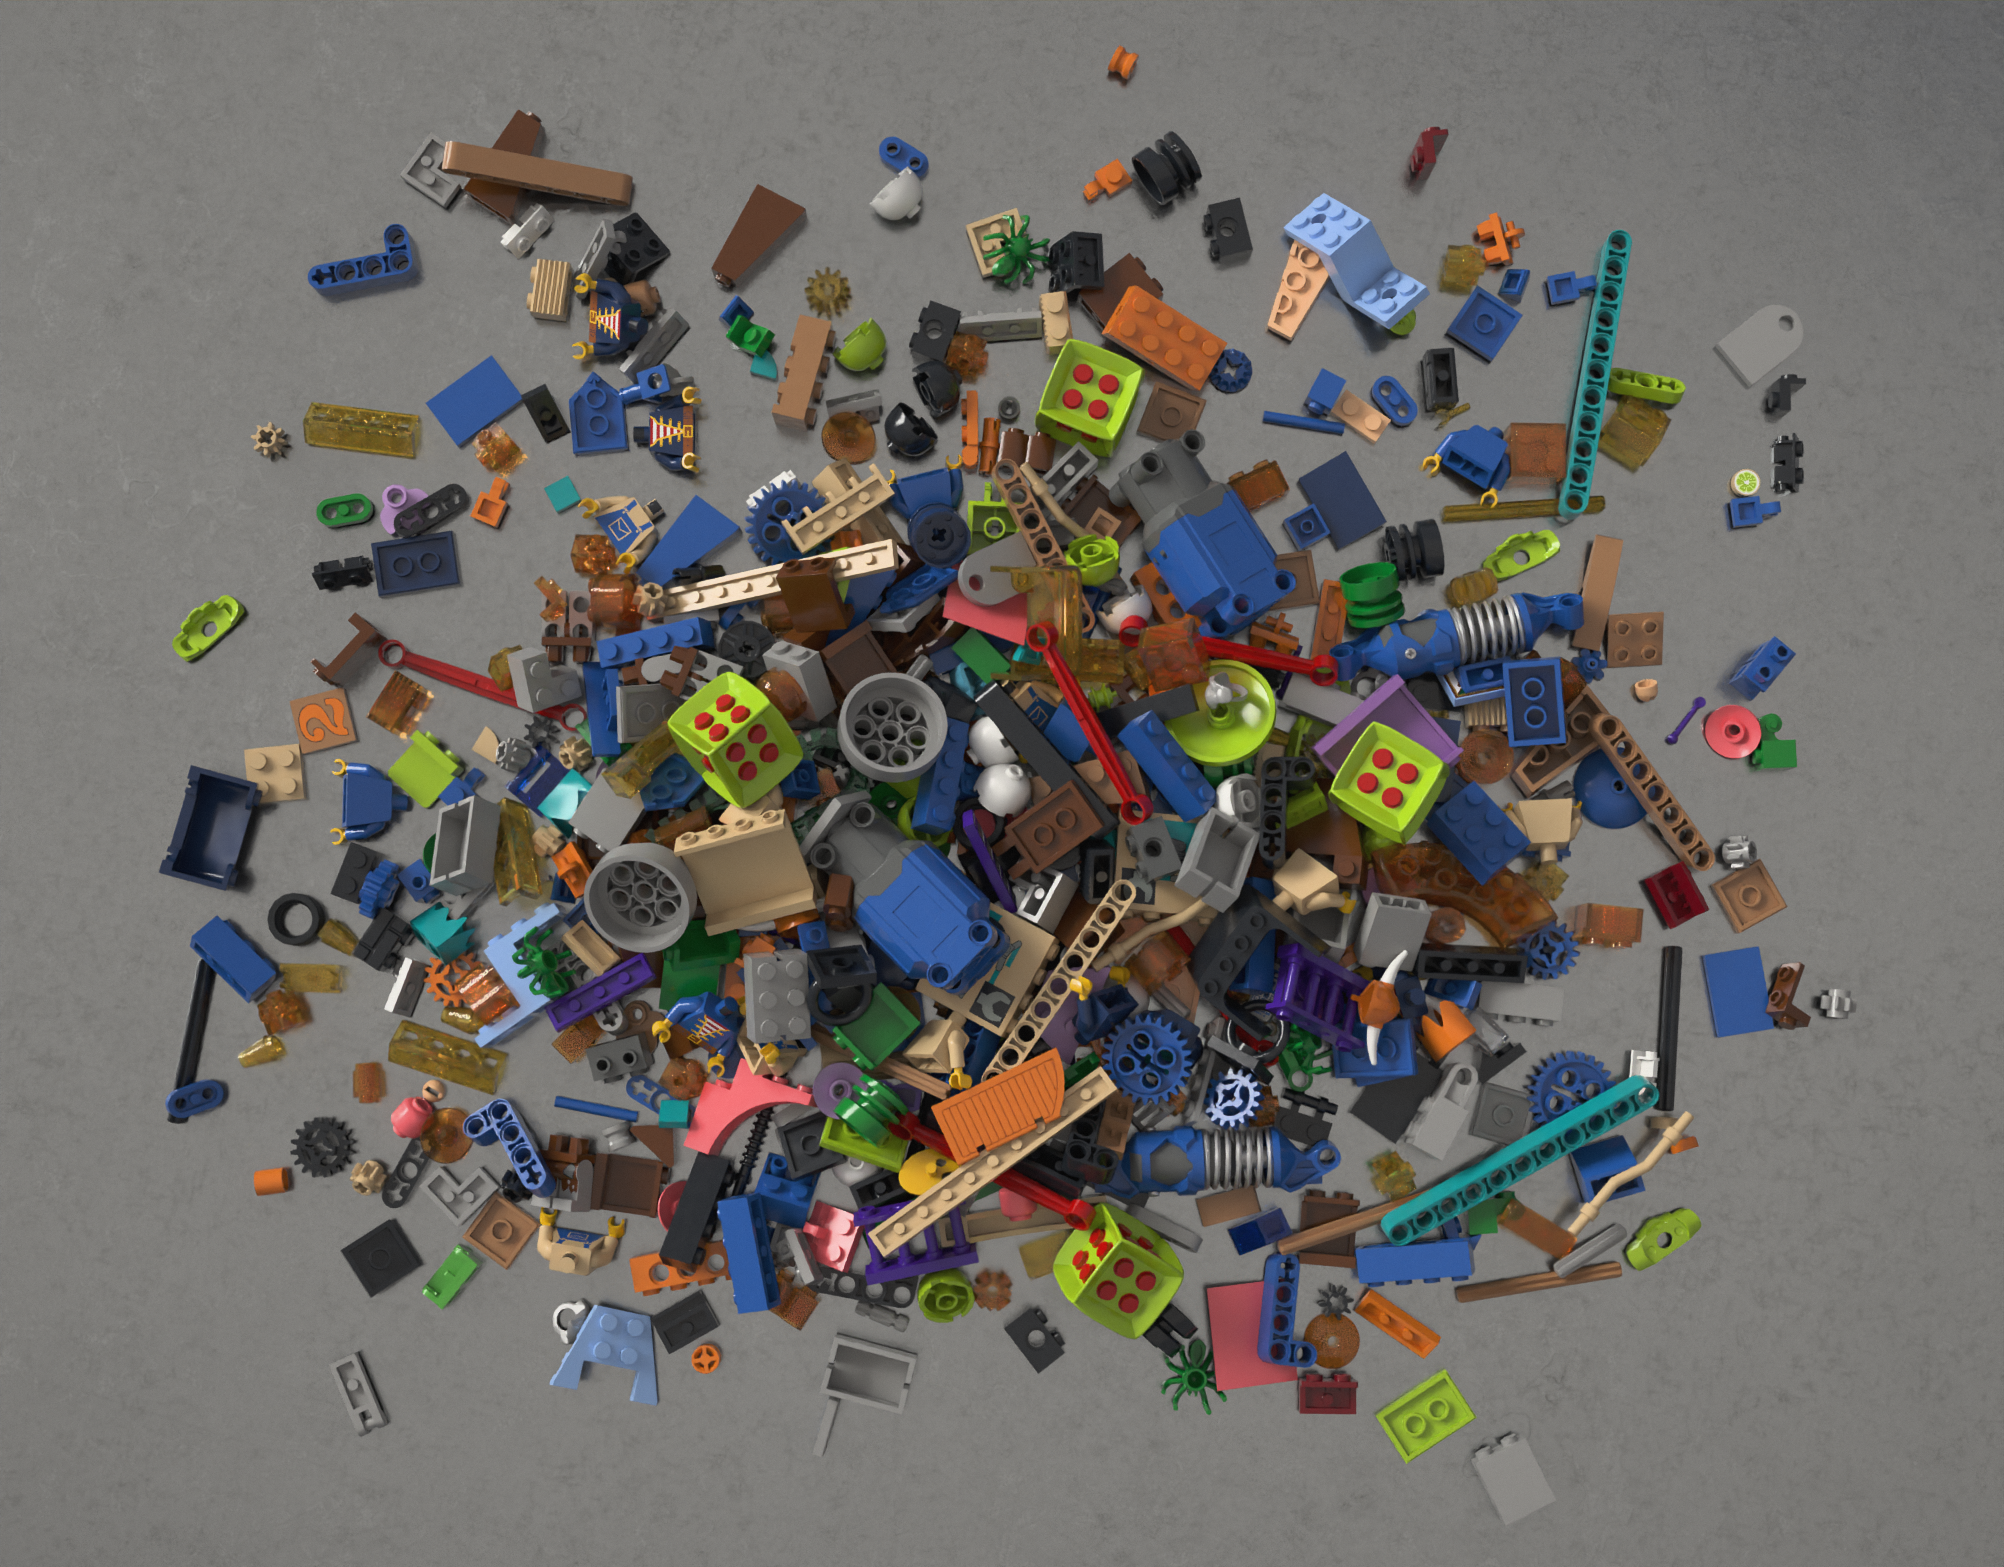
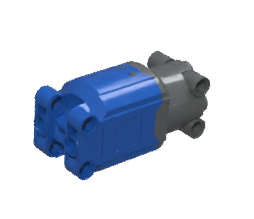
M1191 429L1187 430L1179 439H1168L1160 443L1151 451L1145 452L1136 462L1123 469L1118 474L1119 480L1110 488L1109 498L1118 507H1126L1131 503L1145 524L1141 546L1184 613L1197 616L1202 624L1198 628V635L1224 640L1257 621L1270 607L1286 597L1295 589L1296 580L1294 575L1288 570H1277L1275 566L1277 560L1275 550L1234 487L1211 479L1197 457L1205 447L1204 436L1199 431Z
M861 802L856 804L852 808L850 816L838 821L828 832L825 842L816 845L811 851L812 863L825 871L829 876L834 873L852 877L854 883L852 920L910 979H927L934 987L945 990L952 995H964L979 979L990 971L993 965L1009 949L1010 939L1008 935L989 921L990 899L932 841L910 840L895 825L894 821L873 803ZM999 935L1001 939L1000 944L998 947L992 949ZM961 979V984L959 985V987H957L956 989H952V987L955 986Z

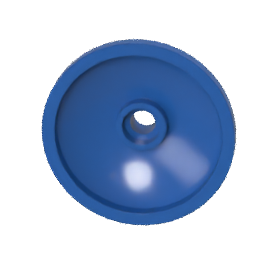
M1617 747L1618 755L1622 754L1625 748ZM1602 749L1594 751L1579 764L1572 782L1574 788L1572 791H1575L1573 798L1576 806L1578 801L1582 802L1581 814L1591 823L1606 829H1622L1634 825L1647 814ZM1639 764L1633 768L1634 777L1640 772ZM1616 781L1622 784L1621 791L1615 790L1614 783ZM1654 786L1648 791L1649 798H1652L1655 794Z

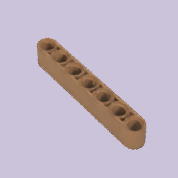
M449 141L445 143L442 171L445 173L607 204L630 205L633 177L630 175Z
M1011 459L1000 460L992 469L993 481L1018 530L1021 531L1046 585L1069 629L1077 634L1088 632L1095 624L1094 614L1015 461ZM1000 466H1008L1012 470V477L1010 479H1002L999 476L998 468ZM1019 490L1024 494L1025 501L1023 504H1015L1011 500L1012 491ZM1026 515H1032L1037 519L1036 529H1028L1024 525L1023 521ZM1038 540H1046L1049 543L1050 551L1048 554L1038 552L1036 548ZM1052 564H1057L1062 568L1063 573L1060 579H1054L1050 576L1049 567ZM1064 589H1070L1074 592L1075 600L1073 603L1068 604L1063 601L1062 592ZM1081 613L1087 617L1088 623L1085 628H1079L1075 625L1074 618L1076 614Z
M1604 713L1593 715L1588 724L1590 733L1681 861L1685 862L1687 867L1699 871L1709 870L1715 862L1714 852L1621 720L1616 716ZM1608 720L1609 728L1603 733L1601 729L1602 723ZM1623 742L1625 746L1624 752L1618 755L1617 747ZM1639 764L1640 772L1634 777L1633 768ZM1654 786L1655 794L1652 798H1649L1648 791ZM1667 808H1670V817L1665 820L1664 812ZM1685 829V839L1680 842V832ZM1700 851L1701 858L1695 863L1694 857Z

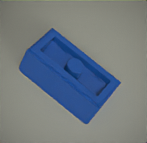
M1506 656L1457 667L1453 672L1465 694L1503 686L1502 663L1511 660V658Z

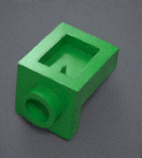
M742 315L737 316L726 334V338L739 349L761 358L775 336L769 329L751 323Z

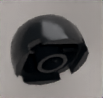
M934 360L925 362L912 369V372H917V375L913 377L917 393L924 406L930 404L933 410L929 411L931 415L938 417L955 407L960 398V385L962 384V378L956 369L952 370L949 365Z
M902 402L886 418L884 428L885 434L889 439L887 445L896 454L902 452L908 456L922 455L938 441V436L923 417L919 419L913 415L915 410Z

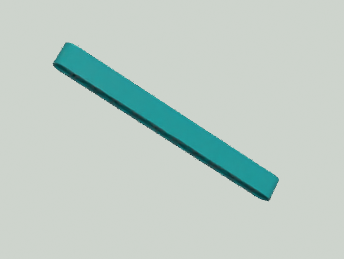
M1624 230L1613 231L1604 242L1601 251L1596 280L1597 286L1594 292L1558 504L1560 515L1568 520L1578 518L1587 508L1632 246V238ZM1611 242L1621 244L1622 250L1615 249ZM1607 268H1615L1618 275H1611ZM1603 293L1611 294L1614 301H1607L1603 297ZM1598 319H1606L1610 326L1604 327L1600 325ZM1594 344L1602 345L1605 353L1597 352ZM1589 370L1598 371L1601 375V378H1593L1590 375ZM1585 396L1594 397L1597 404L1591 405L1587 403ZM1586 421L1591 424L1592 431L1584 430L1581 427V422ZM1576 448H1584L1588 453V457L1579 456ZM1572 474H1580L1583 478V483H1576L1572 479ZM1567 500H1575L1579 505V509H1571L1567 504Z
M1635 1075L1387 1213L1381 1220L1383 1232L1396 1246H1403L1651 1108L1659 1099V1091L1649 1080L1641 1075ZM1645 1088V1091L1641 1095H1638L1640 1090ZM1621 1102L1620 1106L1614 1109V1106ZM1597 1115L1596 1119L1589 1123L1590 1119ZM1572 1129V1132L1568 1136H1565L1566 1132ZM1548 1143L1544 1149L1540 1150L1543 1144ZM1523 1157L1521 1162L1515 1164L1517 1159ZM1499 1170L1496 1176L1491 1177L1495 1171ZM1475 1184L1471 1190L1466 1191L1470 1185ZM1450 1198L1449 1202L1442 1205L1445 1199ZM1426 1212L1423 1217L1417 1218L1420 1213ZM1401 1225L1398 1231L1392 1232L1395 1227Z

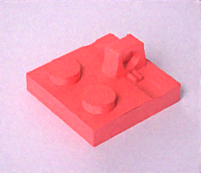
M816 1201L810 1220L805 1222L802 1232L805 1233L817 1262L848 1273L864 1225L854 1227V1214L820 1201Z

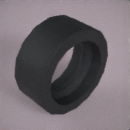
M979 797L967 799L954 812L956 816L953 825L954 835L964 848L975 852L964 832L962 815L971 809L973 811L978 809L987 810L979 802ZM990 812L995 818L996 825L994 832L987 840L990 846L993 847L1005 837L1006 830L1004 828L1007 825L1005 816H998Z
M299 893L286 894L274 901L269 909L267 918L269 930L275 939L283 944L295 946L306 945L315 940L323 930L325 920L323 909L319 903L312 897ZM294 903L305 905L312 915L310 928L307 932L298 936L286 933L280 923V916L284 908Z

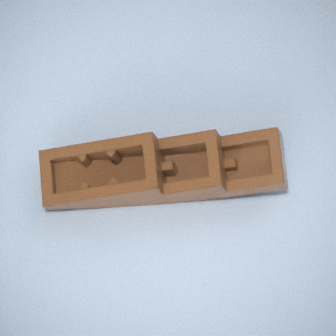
M1595 535L1582 584L1584 625L1574 630L1571 641L1572 646L1595 651L1600 650L1621 557L1622 539Z
M1115 1079L1111 1080L1114 1085L1117 1083ZM1120 1087L1117 1089L1118 1091L1106 1100L1096 1144L1113 1150L1118 1155L1119 1160H1122L1135 1103L1132 1102L1133 1094L1131 1093L1124 1098L1122 1097L1124 1089Z

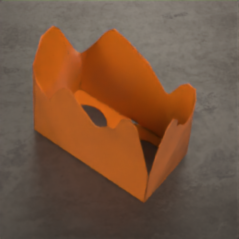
M1447 1000L1440 1002L1441 1014L1433 1009L1440 1026L1429 1017L1423 1015L1422 1029L1424 1037L1416 1032L1417 1037L1435 1062L1457 1048L1476 1031L1456 1004Z

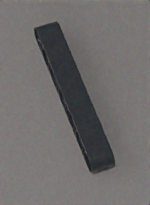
M995 678L973 696V699L1054 792L1072 779L1075 781L1105 824L1103 828L1092 835L1096 840L1100 842L1121 824L1114 812Z

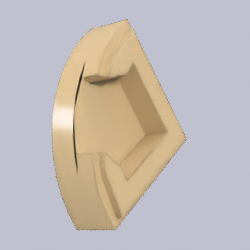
M486 726L471 750L495 764L498 763L496 760V750L499 746V741L496 734Z

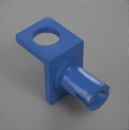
M661 364L636 373L639 383L620 388L619 391L620 398L625 405L641 399L657 404L662 403V398L659 395L671 391L666 366ZM656 373L662 377V384L657 389L653 386L655 376H652Z

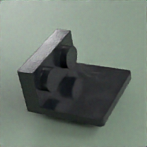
M635 212L613 224L614 231L625 233L627 242H616L620 244L621 253L614 254L609 251L608 262L604 271L610 278H614L624 286L633 283L639 271L668 256L670 250L640 215Z
M1072 231L1050 247L1048 252V262L1051 264L1049 288L1052 290V293L1066 291L1067 294L1075 288L1101 290L1105 287L1102 234Z

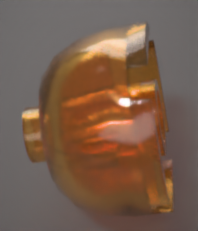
M772 667L755 682L754 686L768 697L770 702L789 723L806 711L807 701L802 703L800 695L804 692L795 678L783 669L777 672L775 671L776 667Z

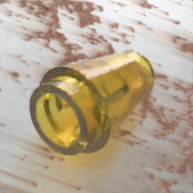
M332 918L327 921L317 934L322 939V943L347 954L349 957L358 944V941L339 920L336 922Z
M446 1006L441 1014V1022L470 1035L474 1033L479 1034L478 1030L485 1023V1013L481 1012L479 1008Z
M265 1035L239 1053L238 1058L244 1068L277 1061L278 1057L283 1054V1048L275 1035Z

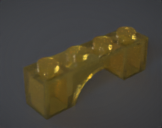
M674 713L601 774L616 796L631 799L651 782V775L657 766L680 750L667 724Z

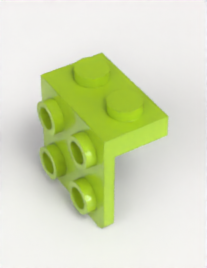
M416 730L410 737L414 743L388 770V776L422 807L429 808L439 798L440 793L464 769L458 764L460 759L448 749L444 752L438 746L440 741L432 733L427 731L424 734Z

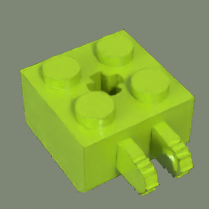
M985 482L984 501H968L967 526L971 532V545L966 558L987 546L1019 532L1003 498L1001 497V502L991 501V482ZM992 526H998V531L1002 530L997 536H992L987 531H991Z

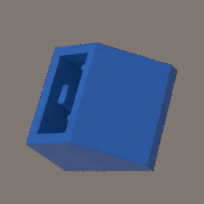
M1623 1135L1581 1146L1570 1152L1584 1203H1590L1611 1177L1638 1164ZM1642 1176L1619 1186L1606 1202L1646 1191Z
M769 1152L754 1192H760L765 1219L803 1229L811 1209L821 1172L794 1182L791 1178L786 1158Z

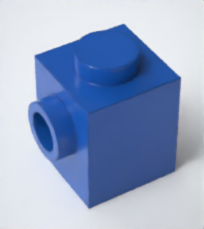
M1322 368L1304 403L1308 404V408L1317 414L1322 415L1325 413L1329 415L1347 380Z
M418 859L397 874L415 902H425L428 904L440 895L439 889L429 886L431 874L422 859Z

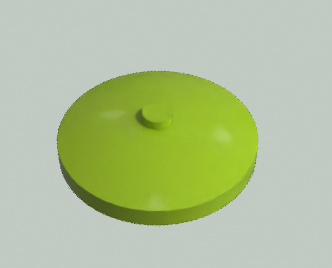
M1227 659L1203 662L1186 671L1172 686L1171 689L1192 684L1200 711L1165 722L1167 730L1194 762L1215 767L1240 763L1256 754L1266 744L1273 732L1277 712L1273 692L1266 679L1247 664ZM1219 672L1227 673L1230 683L1241 685L1247 689L1248 695L1244 701L1218 703L1215 710L1209 708L1206 703L1205 691L1209 685V678ZM1232 691L1233 697L1241 696L1239 693Z

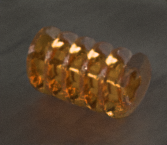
M1445 907L1431 912L1432 915L1425 932L1430 941L1435 944H1447L1459 940L1466 931L1465 921L1458 910ZM1443 921H1444V925H1445V926H1448V930H1446V931H1445V927L1441 926V922H1443Z

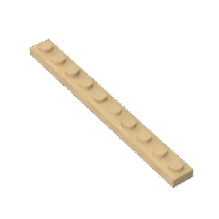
M893 539L799 559L810 560L816 557H834L836 565L832 573L836 582L899 569L897 542ZM784 563L663 590V595H668L663 613L659 614L657 612L652 617L647 616V620L654 623L663 621L664 616L704 612L781 595L776 576Z
M1101 1066L1064 1092L1060 1118L1048 1124H1045L1043 1117L1035 1119L1034 1121L1038 1126L1037 1129L989 1152L984 1149L979 1153V1157L966 1162L870 1231L868 1235L883 1257H888L1118 1091L1103 1068Z

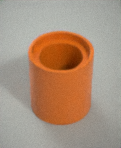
M285 1167L255 1171L254 1187L257 1196L288 1192L289 1181Z

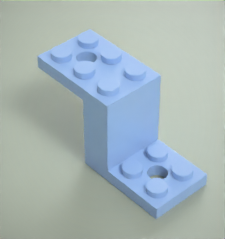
M1325 193L1316 198L1306 209L1283 227L1289 237L1319 255L1344 302L1388 329L1393 327L1430 295L1425 285L1393 266L1370 219Z
M544 903L534 910L535 916L528 920L525 918L519 920L511 926L513 931L505 936L499 934L487 943L489 947L484 950L485 954L520 1006L516 1007L515 1005L501 1014L502 1020L495 1023L491 1021L478 1030L480 1035L474 1038L480 1048L493 1047L544 1012L545 1006L558 1000L557 997L548 998L543 994L533 995L529 985L536 975L531 974L524 979L518 978V971L527 965L516 964L512 959V955L523 947L524 935L532 928L537 926L539 930L529 938V941L566 917L568 913L562 905ZM525 951L518 959L528 960L526 957L528 953ZM542 976L534 986L536 990H540Z

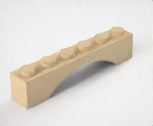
M1105 1194L1079 1198V1200L1087 1202L1092 1207H1095L1100 1202L1107 1203ZM1037 1204V1210L1032 1214V1218L1023 1221H1010L1009 1217H1005L1002 1214L1001 1208L970 1212L965 1217L961 1216L966 1241L970 1243L1028 1233L1070 1229L1073 1227L1064 1220L1063 1215ZM943 1216L938 1220L942 1247L953 1246L955 1240L950 1217Z

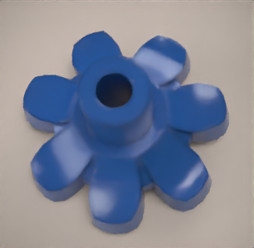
M1583 648L1580 650L1581 657L1572 658L1571 664L1577 666L1573 670L1574 677L1579 678L1583 675V682L1585 684H1591L1593 677L1597 680L1603 679L1604 673L1601 669L1607 667V661L1604 659L1600 660V651L1593 650L1590 654L1588 649Z

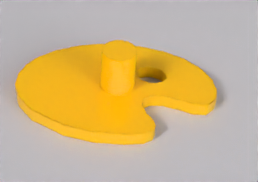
M926 1149L912 1155L905 1161L899 1171V1182L902 1188L909 1194L921 1196L943 1180V1174L952 1173L962 1165L958 1166L956 1162L932 1149ZM938 1160H944L946 1161V1164L940 1167L936 1165V1162Z

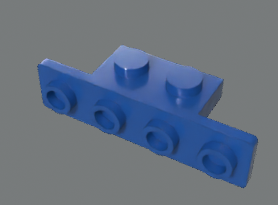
M583 662L582 670L592 755L594 757H619L621 749L617 731L616 686H624L623 681L618 678V669H603L600 662Z

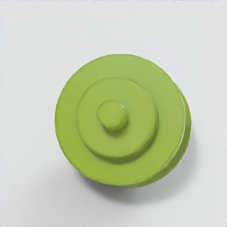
M1414 309L1391 327V331L1399 335L1410 333L1416 323Z
M1102 683L1100 690H1095L1090 686L1091 692L1088 693V701L1092 708H1095L1097 713H1099L1100 707L1104 705L1111 709L1110 704L1113 703V697L1117 696L1116 691L1111 692L1110 688H1106L1104 683Z

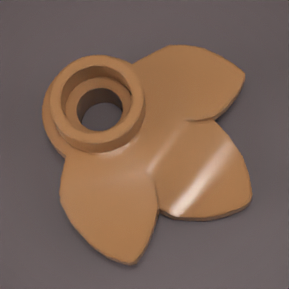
M641 1000L632 1001L624 1010L629 1021L628 1028L623 1034L616 1036V1039L645 1032L652 1054L658 1042V1035L654 1037L652 1026L657 1021H665L666 1018L660 1012L652 1011L646 1002ZM637 1009L642 1011L641 1019L635 1017Z

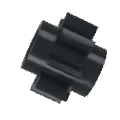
M534 716V723L531 726L528 724L524 725L529 730V734L524 739L526 741L534 740L532 748L535 750L539 744L548 750V743L558 741L554 737L553 732L559 728L556 725L548 726L550 723L549 717H545L542 722ZM544 728V731L547 732L545 737H539L535 734L537 729L542 730Z
M507 1170L501 1179L502 1183L500 1185V1188L503 1189L504 1197L515 1203L520 1202L522 1198L529 1201L533 1193L523 1185L516 1170L514 1172Z
M1331 1284V1291L1327 1293L1322 1290L1320 1291L1324 1296V1301L1319 1302L1318 1306L1327 1308L1324 1313L1326 1317L1334 1313L1335 1317L1341 1320V1313L1344 1311L1349 1314L1351 1313L1347 1307L1348 1303L1353 1302L1354 1299L1345 1296L1347 1292L1346 1287L1341 1288L1339 1292L1336 1290L1335 1285ZM1340 1295L1339 1301L1342 1303L1341 1306H1334L1331 1309L1332 1303L1330 1298L1332 1296L1338 1298Z

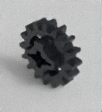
M315 1117L314 1125L310 1121H305V1130L296 1129L295 1132L299 1135V1139H293L291 1143L297 1145V1149L290 1151L291 1155H298L299 1158L294 1164L304 1165L302 1173L312 1170V1177L315 1178L322 1172L325 1178L330 1177V1170L335 1174L341 1172L339 1164L343 1166L349 1164L345 1156L353 1155V1151L348 1150L347 1145H351L354 1142L353 1140H346L345 1136L350 1131L349 1129L340 1130L342 1126L341 1121H337L332 1125L331 1117H326L323 1123L320 1117ZM320 1128V1130L317 1131V1135L314 1138H307L310 1135V1133ZM333 1133L336 1135L339 1145L333 1139ZM323 1143L324 1146L332 1150L321 1152L320 1148L312 1144ZM305 1150H307L309 1155L311 1156V1161L307 1158ZM337 1156L331 1164L324 1166L329 1157Z

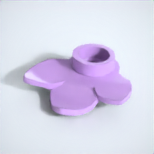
M398 484L387 487L382 495L385 506L380 514L384 529L390 535L396 532L394 530V518L396 515L428 497V495L420 489L407 490L404 486ZM394 495L402 497L399 503L391 501ZM431 503L425 504L422 509L428 507ZM417 510L412 511L415 515L414 518L406 520L403 517L400 519L401 525L411 531V524L417 520L419 525L424 524L419 518Z

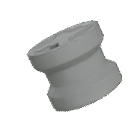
M628 1121L602 1130L603 1136L609 1142L607 1146L609 1152L635 1142L634 1137L629 1134L628 1129L630 1125Z

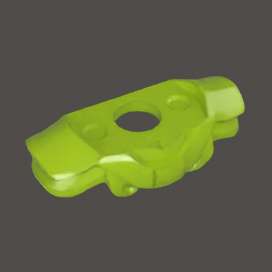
M1542 530L1535 534L1529 531L1523 534L1511 535L1503 544L1496 547V552L1486 558V561L1483 563L1484 573L1491 582L1509 579L1548 561L1560 552L1559 540L1550 530ZM1518 551H1525L1528 553L1530 560L1525 565H1519L1514 561V554Z
M223 595L214 603L208 601L201 607L195 608L181 624L180 628L182 631L173 639L172 646L174 650L186 662L199 656L236 624L244 613V607L234 597ZM209 622H214L217 626L216 633L210 637L204 636L203 627Z
M1297 716L1289 733L1290 738L1285 753L1286 757H1299L1300 752L1304 749V745L1301 742L1302 736L1308 733L1313 724L1312 719L1306 720L1305 716ZM1288 790L1292 795L1299 792V790Z
M1680 1208L1672 1214L1665 1212L1660 1216L1652 1217L1635 1234L1636 1239L1626 1248V1256L1638 1271L1655 1265L1690 1240L1701 1228V1221L1692 1210ZM1664 1232L1669 1233L1672 1237V1243L1667 1248H1661L1657 1243L1658 1236Z

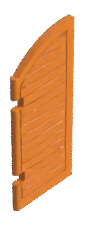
M1057 1047L931 1106L958 1166L979 1157L980 1155L976 1148L983 1144L986 1151L989 1152L1037 1129L1038 1126L1034 1121L1035 1119L1043 1117L1045 1124H1048L1061 1117L1060 1110L1063 1103L1065 1080Z

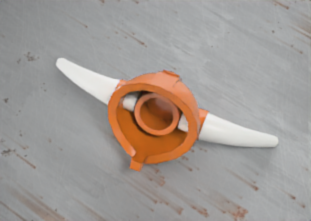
M825 897L817 900L815 909L738 929L755 932L776 930L779 936L797 939L800 945L797 926L803 923L817 922L821 919L819 913L823 911Z
M1406 950L1401 952L1391 962L1380 981L1373 980L1359 996L1355 994L1350 996L1351 1000L1358 1003L1362 1024L1368 1025L1367 1048L1372 1065L1377 1064V1043L1383 1024L1392 1020L1400 1012L1399 1001L1393 989L1397 972L1408 955Z

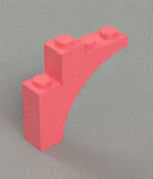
M741 1058L732 1084L717 1079L716 1083L705 1082L684 1146L708 1155L719 1156L723 1145L732 1132L755 1113L782 1104H804L817 1107L812 1094L813 1088L798 1084L797 1088L788 1085V1079L776 1077L773 1074L753 1075L746 1059Z

